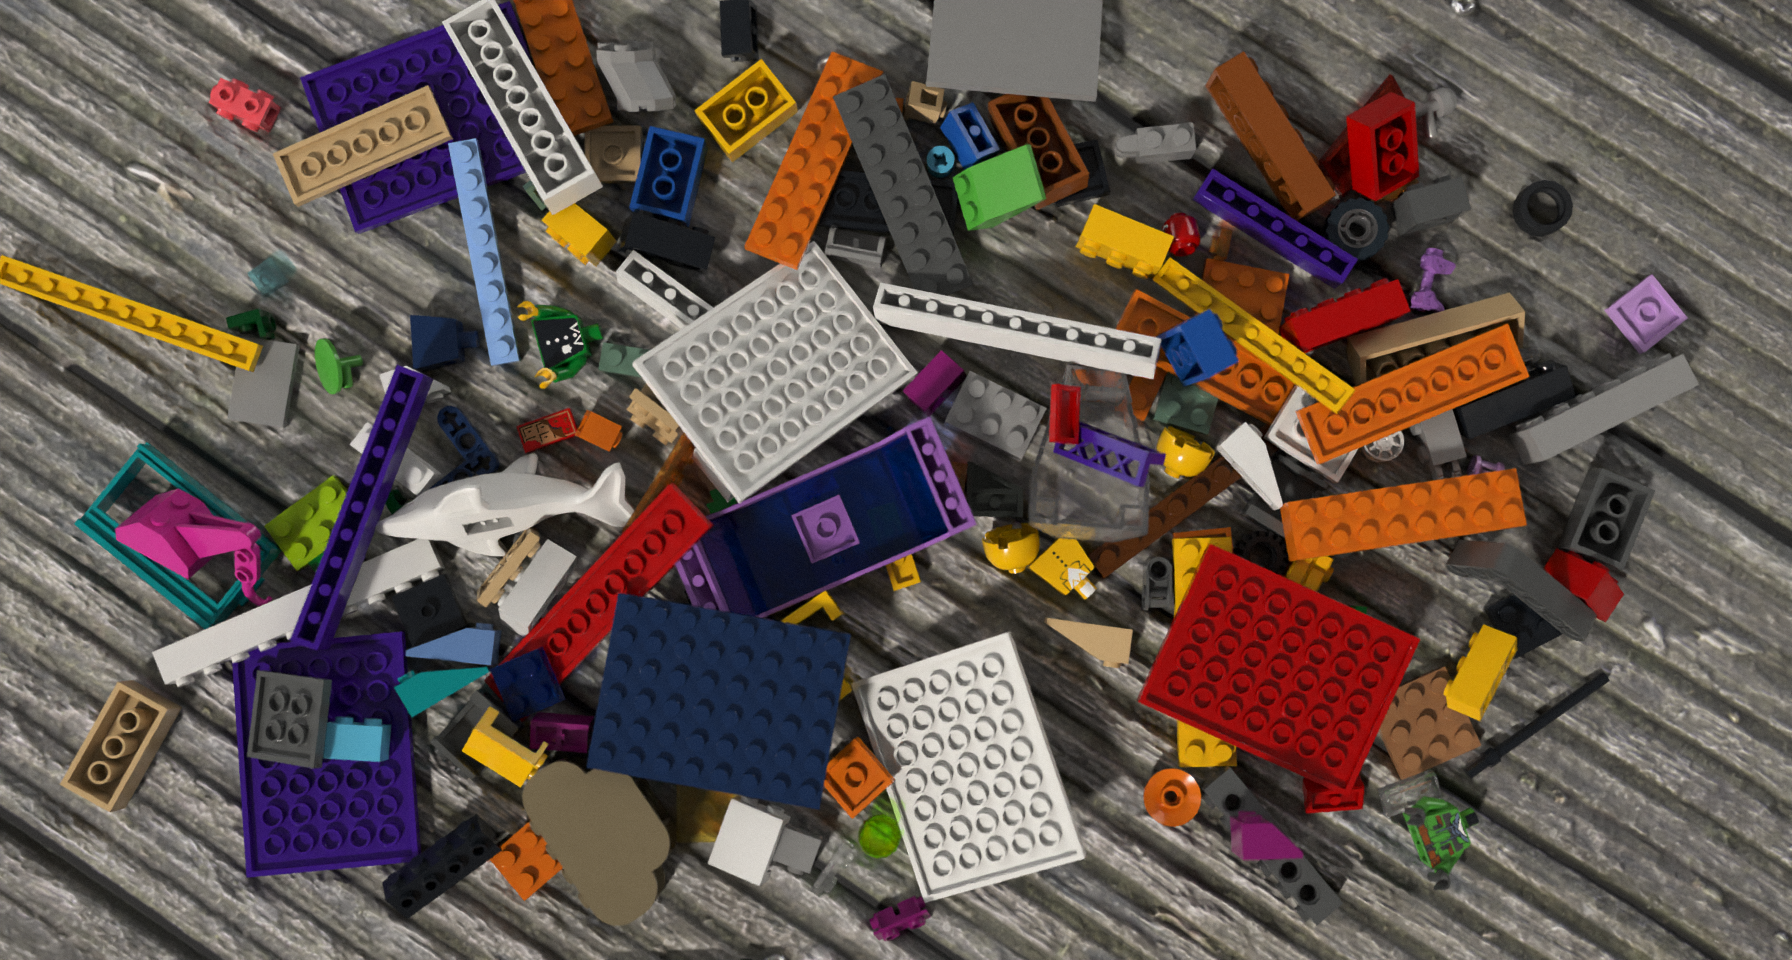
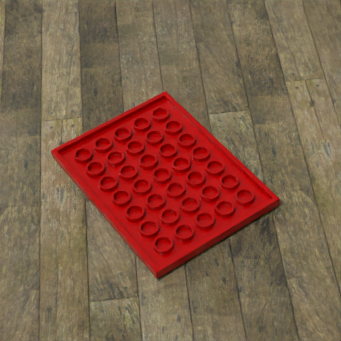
M1208 543L1136 701L1349 797L1420 639Z

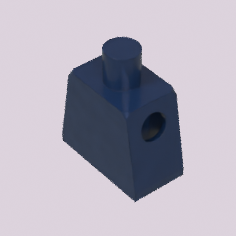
M410 315L413 369L417 371L427 372L465 362V349L479 347L478 332H463V324L457 319Z

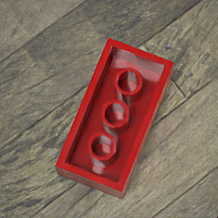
M1384 278L1370 284L1371 286L1363 289V292L1361 288H1357L1345 293L1344 296L1336 299L1337 302H1335L1334 298H1330L1318 303V306L1311 308L1310 312H1308L1307 308H1303L1291 313L1290 316L1284 318L1285 323L1280 326L1279 332L1282 338L1303 353H1308L1394 321L1411 310L1399 280L1388 282V279Z

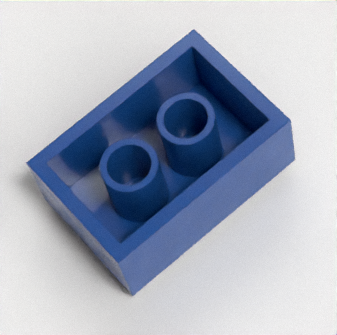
M650 126L629 207L631 211L638 213V210H645L655 214V219L665 221L666 218L680 221L682 223L681 226L689 228L709 148L705 138Z
M1211 309L1191 317L1156 336V338H1161V347L1183 387L1208 379L1239 361L1236 357L1237 349L1230 339L1225 337L1222 331V321L1217 314L1212 313Z

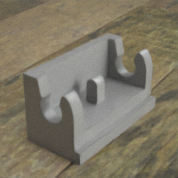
M830 227L825 255L828 259L881 269L886 237Z

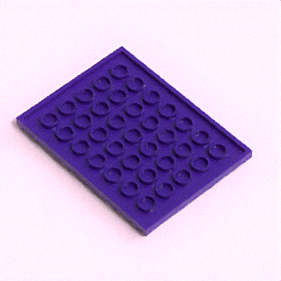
M507 1L499 4V8L535 68L512 3ZM444 25L300 77L319 133L428 85L432 89L453 139L340 188L354 231L357 234L459 198L448 143L475 138L479 141L487 187L527 173Z
M405 631L333 638L329 650L316 651L295 642L277 643V646L260 652L259 648L249 652V658L232 663L246 878L407 863L416 855H420L421 843L411 715L394 688L400 684L398 678L408 673L407 656H405ZM257 670L332 680L327 723L335 721L337 716L353 717V722L364 723V718L382 719V724L391 725L389 759L374 762L323 758L322 768H308L247 757Z

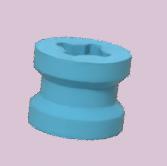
M936 146L929 151L926 161L929 174L940 179L951 174L954 167V155L949 148Z

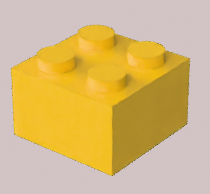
M575 203L554 215L549 211L542 219L548 227L545 232L563 248L568 244L567 250L584 265L590 262L596 267L617 242L603 225Z

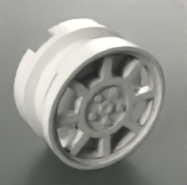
M1398 431L1359 449L1362 455L1369 461L1376 463L1389 461L1401 453L1404 446V436L1401 431Z

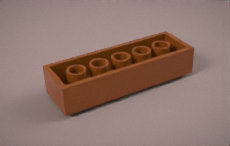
M1243 51L1215 68L1205 87L1286 214L1300 222L1323 208L1336 196L1334 184L1328 176L1324 177L1319 169L1317 157L1306 149L1301 132L1297 128L1294 129L1290 124L1288 112L1283 105H1278L1274 99L1273 89L1258 74V66L1252 57L1248 58Z

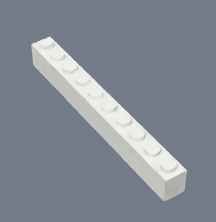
M880 283L873 305L875 319L879 324L1154 379L1160 353L1161 338Z
M417 539L363 562L342 617L358 611V605L365 602L372 605L386 599L384 594L393 590L396 593L406 591L413 587L412 582L421 578L423 582L439 576L438 571L445 569L434 541ZM311 585L152 652L164 683L176 684L177 687L187 685L195 681L193 676L202 672L205 675L215 673L222 669L221 664L230 660H232V663L243 661L250 657L249 652L259 648L260 652L271 649L277 646V640L284 637L290 640Z

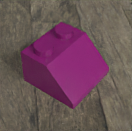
M1238 811V816H1230L1231 851L1242 860L1303 858V852L1271 822L1264 819L1262 815L1256 814V811Z

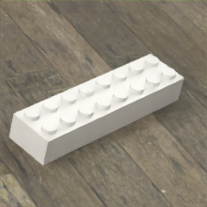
M480 0L442 21L532 183L552 215L602 188L600 180L496 1Z

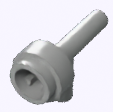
M1439 88L1428 94V102L1415 107L1416 118L1422 116L1426 137L1438 134L1434 116L1437 118L1451 114L1456 108L1457 99L1451 89Z

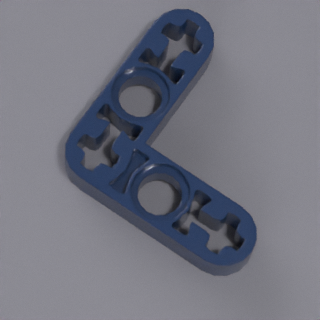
M454 406L442 408L438 413L437 422L466 461L429 489L455 481L456 476L463 472L468 474L469 477H474V472L468 469L470 465L474 469L482 464L481 457L491 458V461L488 463L490 468L489 470L481 468L475 473L478 475L495 473L499 467V460L465 413ZM447 414H457L458 416L455 418L456 423L460 427H464L466 424L467 427L458 431L453 424H446L448 420ZM467 433H472L476 439L475 445L470 449H465L461 444L462 437Z

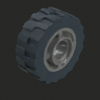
M1351 198L1344 203L1338 204L1327 216L1322 230L1324 232L1323 238L1357 258L1356 263L1364 262L1379 252L1385 245L1384 242L1388 239V218L1382 212V208L1376 206L1373 201H1367L1364 198ZM1349 226H1359L1362 235L1360 237L1353 236L1349 231Z

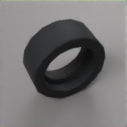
M1542 180L1534 182L1522 190L1513 203L1515 222L1522 231L1529 235L1539 237L1550 235L1561 229L1569 221L1573 209L1572 199L1564 186L1555 181ZM1540 192L1551 196L1556 202L1558 209L1556 219L1545 225L1534 221L1529 215L1527 208L1529 198Z

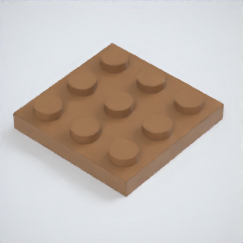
M1445 666L1400 684L1379 729L1380 736L1401 780H1406L1482 746L1469 717L1447 707L1444 690L1451 678Z

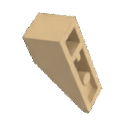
M1045 618L1044 623L1094 658L1103 660V666L1120 668L1121 663H1129L1133 630Z

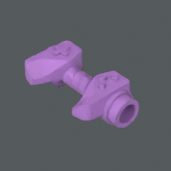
M1427 248L1420 260V267L1424 270L1419 292L1413 293L1410 308L1419 312L1431 311L1437 313L1445 309L1443 304L1437 300L1435 293L1431 291L1435 274H1451L1456 265L1443 259L1442 250Z

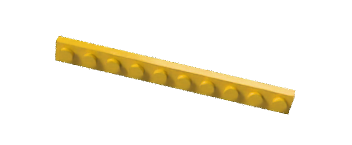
M4 255L0 257L1 285L251 372L255 370L263 348L262 345Z

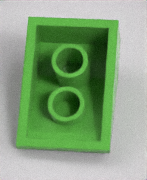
M1026 144L971 166L953 177L968 231L993 228L1046 199L1031 144Z

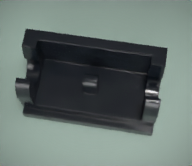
M751 0L719 1L722 57L730 58L731 62L759 61L757 6Z

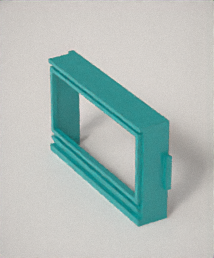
M148 442L145 444L139 443L137 450L84 515L77 519L74 525L202 628L208 629L226 621L239 604L245 606L249 601L242 591V582L237 579L218 603L189 579L117 541L115 528L120 524L106 512L144 465L148 464L176 488L203 501L213 516L239 522H249ZM261 533V538L255 542L261 550L260 579L254 585L255 592L265 581L262 575L282 551L278 545L263 533Z

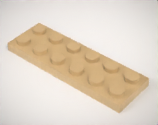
M427 85L272 154L293 203L299 207L453 139L432 89Z

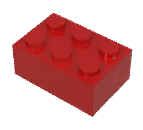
M1390 92L1346 116L1352 189L1377 201L1419 177L1415 102Z

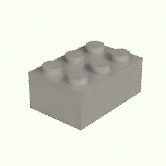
M969 371L944 425L1020 462L1047 408Z

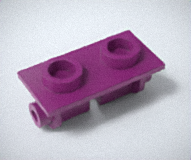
M913 896L897 903L901 913L897 916L892 906L874 913V917L869 919L873 930L879 929L873 932L874 936L878 940L889 941L900 935L899 931L908 927L911 930L917 929L925 925L926 919L931 918V915L927 909L922 910V908L926 907L923 897L917 898Z

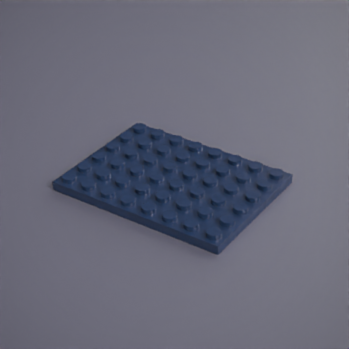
M619 592L586 768L819 810L851 634Z

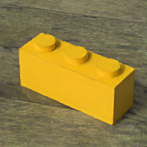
M1484 624L1479 633L1475 632L1469 642L1470 651L1468 655L1460 658L1456 668L1458 674L1454 680L1450 679L1444 690L1448 708L1478 721L1482 720L1517 652V637Z

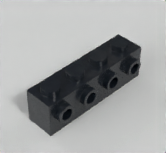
M1553 360L1541 362L1537 365L1536 369L1528 371L1530 377L1453 408L1460 435L1472 439L1575 398L1567 366Z
M477 813L468 820L463 821L456 829L445 837L438 839L434 845L420 855H416L408 864L397 872L390 874L382 882L385 901L406 919H409L502 851L497 832Z

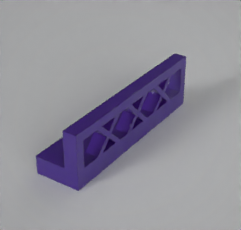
M1081 421L1079 422V444H1076L1071 450L1064 449L1065 444L1055 443L1053 450L1054 453L1138 487H1144L1150 464L1163 465L1166 454ZM1093 443L1097 455L1089 459L1085 447ZM1111 452H1115L1118 464L1111 468L1106 456ZM1134 460L1140 462L1136 477L1131 475L1128 464Z

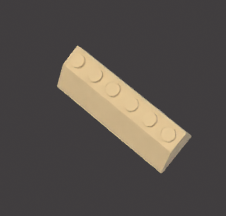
M1509 292L1347 337V359L1355 386L1504 324L1509 325L1522 356L1525 310Z

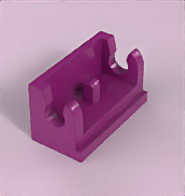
M941 350L903 390V393L908 396V399L929 417L958 388L967 376L965 371Z
M537 712L531 720L530 749H539L545 741L549 744L545 750L587 753L592 740L590 734L591 728L594 725V716Z

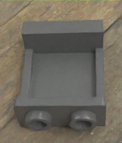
M1285 454L1284 457L1279 455L1274 457L1271 462L1283 504L1319 498L1322 491L1327 490L1329 484L1323 481L1325 477L1312 469L1306 471L1299 466L1300 462L1290 455ZM1254 490L1240 515L1264 530L1273 532L1275 536H1279L1282 541L1286 542L1280 509L1272 510Z
M484 688L477 689L469 697L470 701L449 725L430 741L435 746V753L442 759H449L456 765L455 771L465 779L470 778L474 780L479 778L488 768L462 752L489 706L500 712L492 727L511 739H514L525 727Z

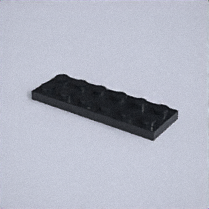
M841 170L817 226L890 233L866 174L863 172ZM929 179L954 237L958 198L955 184L953 181Z

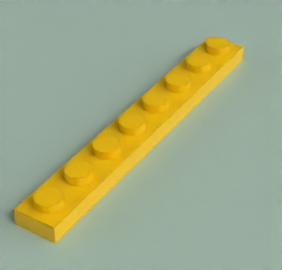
M1171 257L1152 279L1154 283L1197 314L1211 309L1212 313L1217 314L1221 319L1223 333L1335 414L1339 413L1355 393L1354 388Z

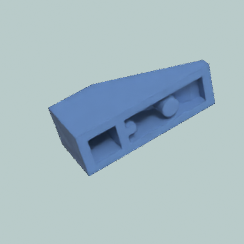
M476 623V628H465L406 650L405 656L496 665L498 664L502 630H494V624Z

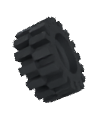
M1265 530L1245 534L1236 543L1237 547L1233 550L1235 555L1251 562L1250 553L1255 546L1263 545L1267 547L1271 553V560L1263 568L1279 575L1283 573L1282 569L1286 568L1288 564L1285 562L1286 558H1289L1288 553L1285 552L1287 546L1282 544V539L1279 536H1275L1273 532H1266Z

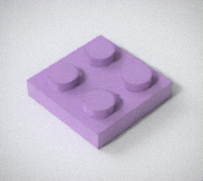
M1652 274L1644 278L1604 310L1639 354L1646 352L1688 319Z

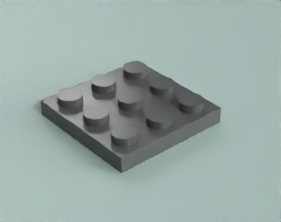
M257 670L247 757L308 768H322L332 680Z

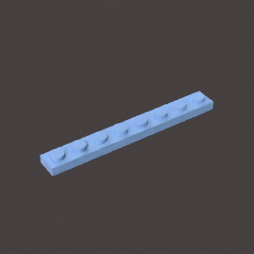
M475 138L448 143L491 366L521 361L479 141Z

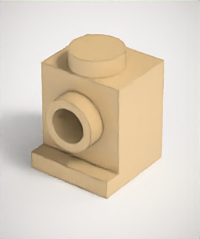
M912 81L905 100L904 120L908 121V118L936 124L938 118H943L946 111L947 101H943L945 89L926 87V84Z

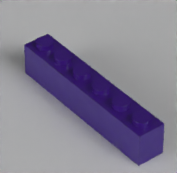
M1214 169L1210 171L1192 199L1333 289L1345 281L1358 260Z

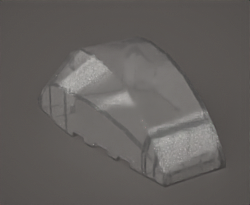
M1067 363L1061 384L1081 387L1080 421L1142 444L1140 443L1137 430L1136 416L1133 413L1132 398L1126 374ZM1049 417L1029 480V525L1054 538L1113 543L1147 535L1149 472L1144 487H1138L1054 453L1055 443L1049 442ZM1093 443L1085 447L1089 459L1097 455ZM1065 444L1064 449L1071 450L1076 445ZM1111 452L1106 456L1111 468L1118 464L1115 452ZM1134 460L1128 464L1130 473L1134 477L1137 476L1140 465L1139 461Z

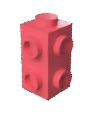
M220 78L218 84L211 90V99L209 101L212 106L218 109L216 114L230 121H233L234 117L243 121L241 125L252 131L258 132L259 129H263L270 133L281 110V107L273 101L274 96L260 89L257 90V93L248 90L249 85L235 78L231 82Z

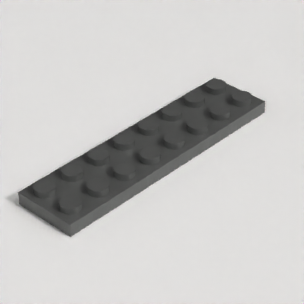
M883 74L833 96L913 288L948 296L973 285L886 75Z

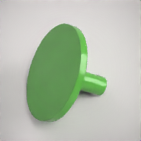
M322 338L316 342V368L325 390L333 395L338 394L341 388L353 387L351 368L362 366V357L355 355L339 358L334 345L329 339Z

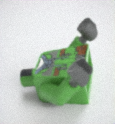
M1423 796L1412 807H1405L1402 813L1420 860L1432 870L1434 869V872L1427 875L1428 880L1436 882L1434 890H1447L1451 884L1449 874L1453 866L1463 854L1464 849L1471 844L1466 829L1478 824L1479 820L1472 808L1459 812L1457 807L1444 799Z

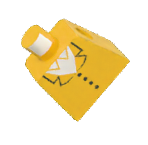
M1069 529L1028 566L1030 571L1063 595H1067L1074 588L1085 600L1097 589L1086 577L1095 567Z

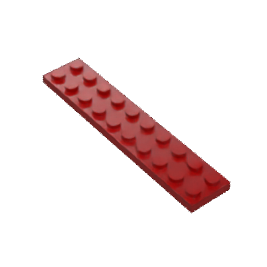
M674 483L669 484L490 673L484 682L521 722L527 720L611 633L618 593L622 592L645 597L714 525Z

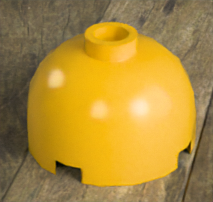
M1171 426L1168 428L1164 427L1156 445L1157 451L1166 454L1163 464L1165 466L1164 472L1177 479L1181 475L1192 477L1203 472L1210 464L1216 452L1205 442H1202L1200 446L1194 440L1195 436Z
M1021 523L1022 528L1012 529V524H1008L986 532L985 538H982V543L987 559L995 567L1009 570V573L1023 572L1026 569L1025 567L1037 558L1040 549L1039 532L1034 524Z

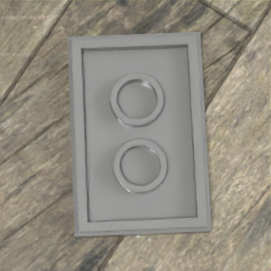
M241 336L242 339L262 345L263 348L254 372L236 367L227 419L286 428L300 345Z

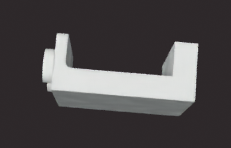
M737 796L731 798L708 864L761 886L769 880L772 872L769 870L770 863L784 825L789 823L791 817L784 814L785 810L778 806L769 804L767 807L758 803L759 799Z

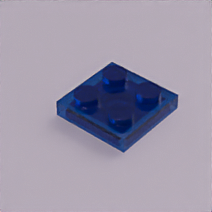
M543 646L490 669L512 722L565 700V696Z

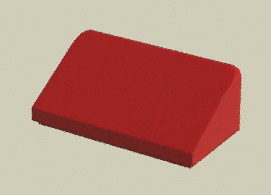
M1358 775L1349 797L1312 780L1303 778L1302 785L1306 814L1363 809L1364 784L1360 775Z

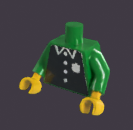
M524 301L517 306L524 307L528 311V315L522 314L518 316L520 320L525 321L532 316L535 318L531 322L544 368H541L535 377L544 376L547 381L539 385L542 389L547 388L552 381L556 383L574 378L586 365L587 358L592 356L589 343L603 339L599 323L584 327L582 319L578 315H574L571 310L554 305L534 306L530 301Z

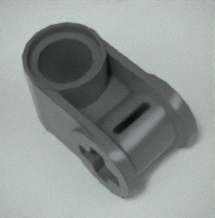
M1150 557L1143 564L1141 595L1143 611H1148L1149 608L1173 610L1172 566L1163 557ZM1160 561L1164 566V572L1161 576L1154 577L1151 574V566L1154 562ZM1152 597H1163L1162 599H1152Z

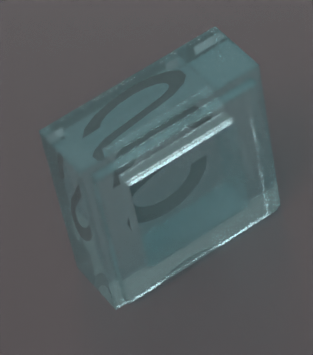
M271 257L247 273L265 297H268L289 282Z

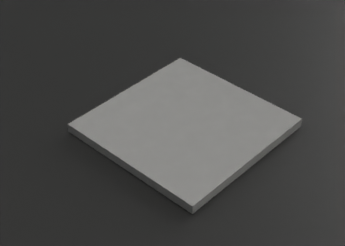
M934 0L926 87L1096 102L1103 0Z

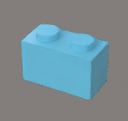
M337 716L335 721L327 723L323 758L374 762L388 760L391 725L382 724V719L364 718V723L353 722V717Z

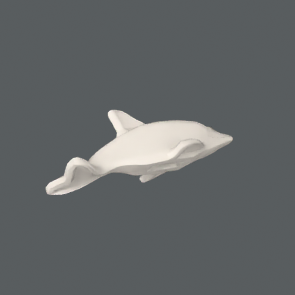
M530 453L519 457L501 473L482 474L429 489L418 495L411 502L406 503L393 515L377 522L375 530L380 534L394 537L447 541L455 546L478 554L505 556L508 550L500 541V538L529 529L541 521L558 514L579 512L617 527H629L637 519V514L632 503L625 497V475L620 463H614L605 469L594 487L588 489L567 480L535 475L538 456L535 453Z

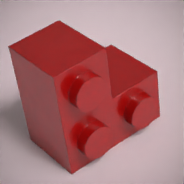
M1556 549L1543 568L1597 614L1596 618L1606 622L1624 595L1617 585L1618 581L1609 574L1610 570L1606 566L1596 561L1592 564L1584 561L1581 555L1574 551L1566 553Z

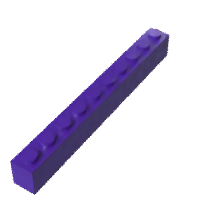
M396 365L290 641L316 651L330 649L433 378Z

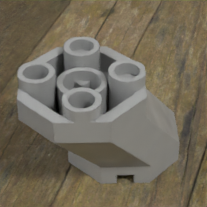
M621 40L620 44L615 45L614 42L597 43V62L617 98L618 110L637 112L639 109H647V111L674 109V106H676V94L656 59L653 41Z

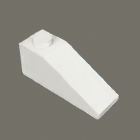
M1244 422L1215 448L1272 510L1280 509L1283 506L1266 444L1261 439L1263 435L1253 424L1248 425Z

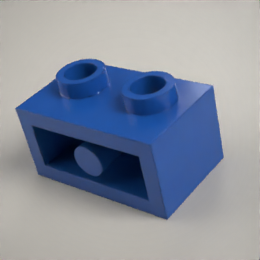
M974 102L951 110L940 127L964 170L996 157L1000 151Z

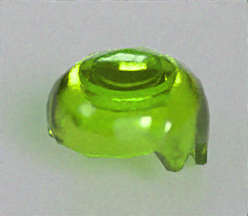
M886 814L869 816L862 822L858 831V842L861 849L866 855L876 859L886 858L894 853L902 838L897 820Z

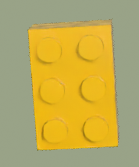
M762 59L695 109L698 120L732 163L798 112L796 101Z
M1094 204L1075 247L1079 248L1080 253L1091 258L1099 256L1106 259V263L1114 268L1121 269L1123 266L1133 270L1132 274L1141 279H1148L1150 277L1153 279L1163 265L1174 236Z

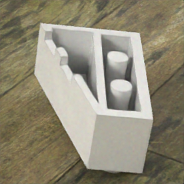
M549 539L546 540L543 546L540 545L536 553L530 558L532 562L527 569L523 567L519 575L514 579L516 584L511 592L505 591L498 602L501 624L522 637H525L533 629L540 617L543 618L549 612L547 607L553 598L559 595L577 566V556Z

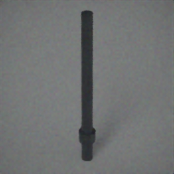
M1601 672L1493 749L1490 747L1480 754L1481 758L1464 769L1466 775L1472 779L1487 767L1493 768L1501 762V757L1610 681L1608 676Z

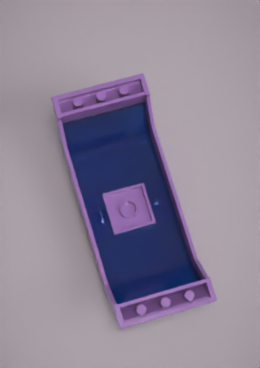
M929 416L904 427L902 430L878 443L744 500L740 504L738 503L719 512L707 515V519L714 526L676 564V567L692 605L765 618L821 594L825 590L835 588L930 547L977 524L932 419Z

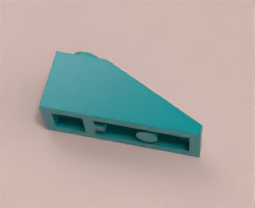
M488 667L425 671L415 674L412 670L398 678L400 684L394 688L411 717H414L489 673L490 670Z

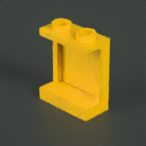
M825 590L781 621L800 624L822 608H824L832 621L844 613L829 591Z
M489 706L472 731L462 752L521 788L525 780H529L543 765L548 757L543 752L549 744L544 741L537 752H532L498 731L492 725L500 712Z

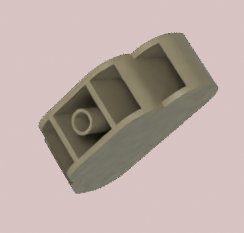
M578 756L564 757L538 771L525 785L523 806L531 819L529 825L533 832L538 836L541 835L547 843L545 848L553 860L558 859L564 868L561 870L564 878L569 884L574 883L580 892L578 898L586 909L590 908L595 916L606 924L614 926L629 924L646 913L664 889L665 873L661 864L671 855L676 846V825L645 778L586 768L587 759Z

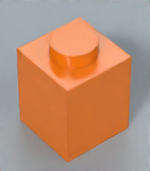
M586 410L575 436L610 452L612 447H617L622 438V433L620 432L622 426L592 411Z

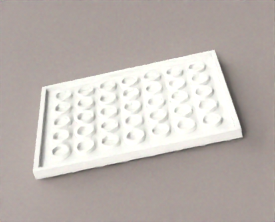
M815 241L808 245L798 270L783 264L777 265L633 361L632 364L739 504L918 374Z
M1011 631L851 683L874 754L895 779L887 788V792L924 903L1086 858L1087 853Z

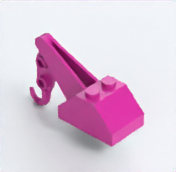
M179 488L155 495L115 528L117 541L186 579H190L215 555L235 551V576L242 582V591L246 598L258 606L272 601L271 596L262 599L254 590L255 583L260 579L261 550L255 543L261 538L259 529L251 523L213 516L203 501Z

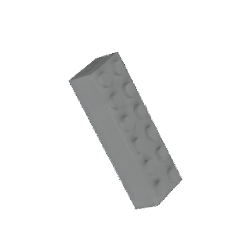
M1667 353L1658 358H1652L1640 364L1641 367L1617 375L1616 379L1609 382L1606 381L1591 388L1590 392L1583 395L1579 394L1575 398L1565 401L1566 403L1561 406H1555L1540 413L1541 416L1517 424L1515 426L1517 431L1509 434V437L1522 463L1526 465L1545 461L1698 386L1699 383L1684 354L1672 357L1670 353Z

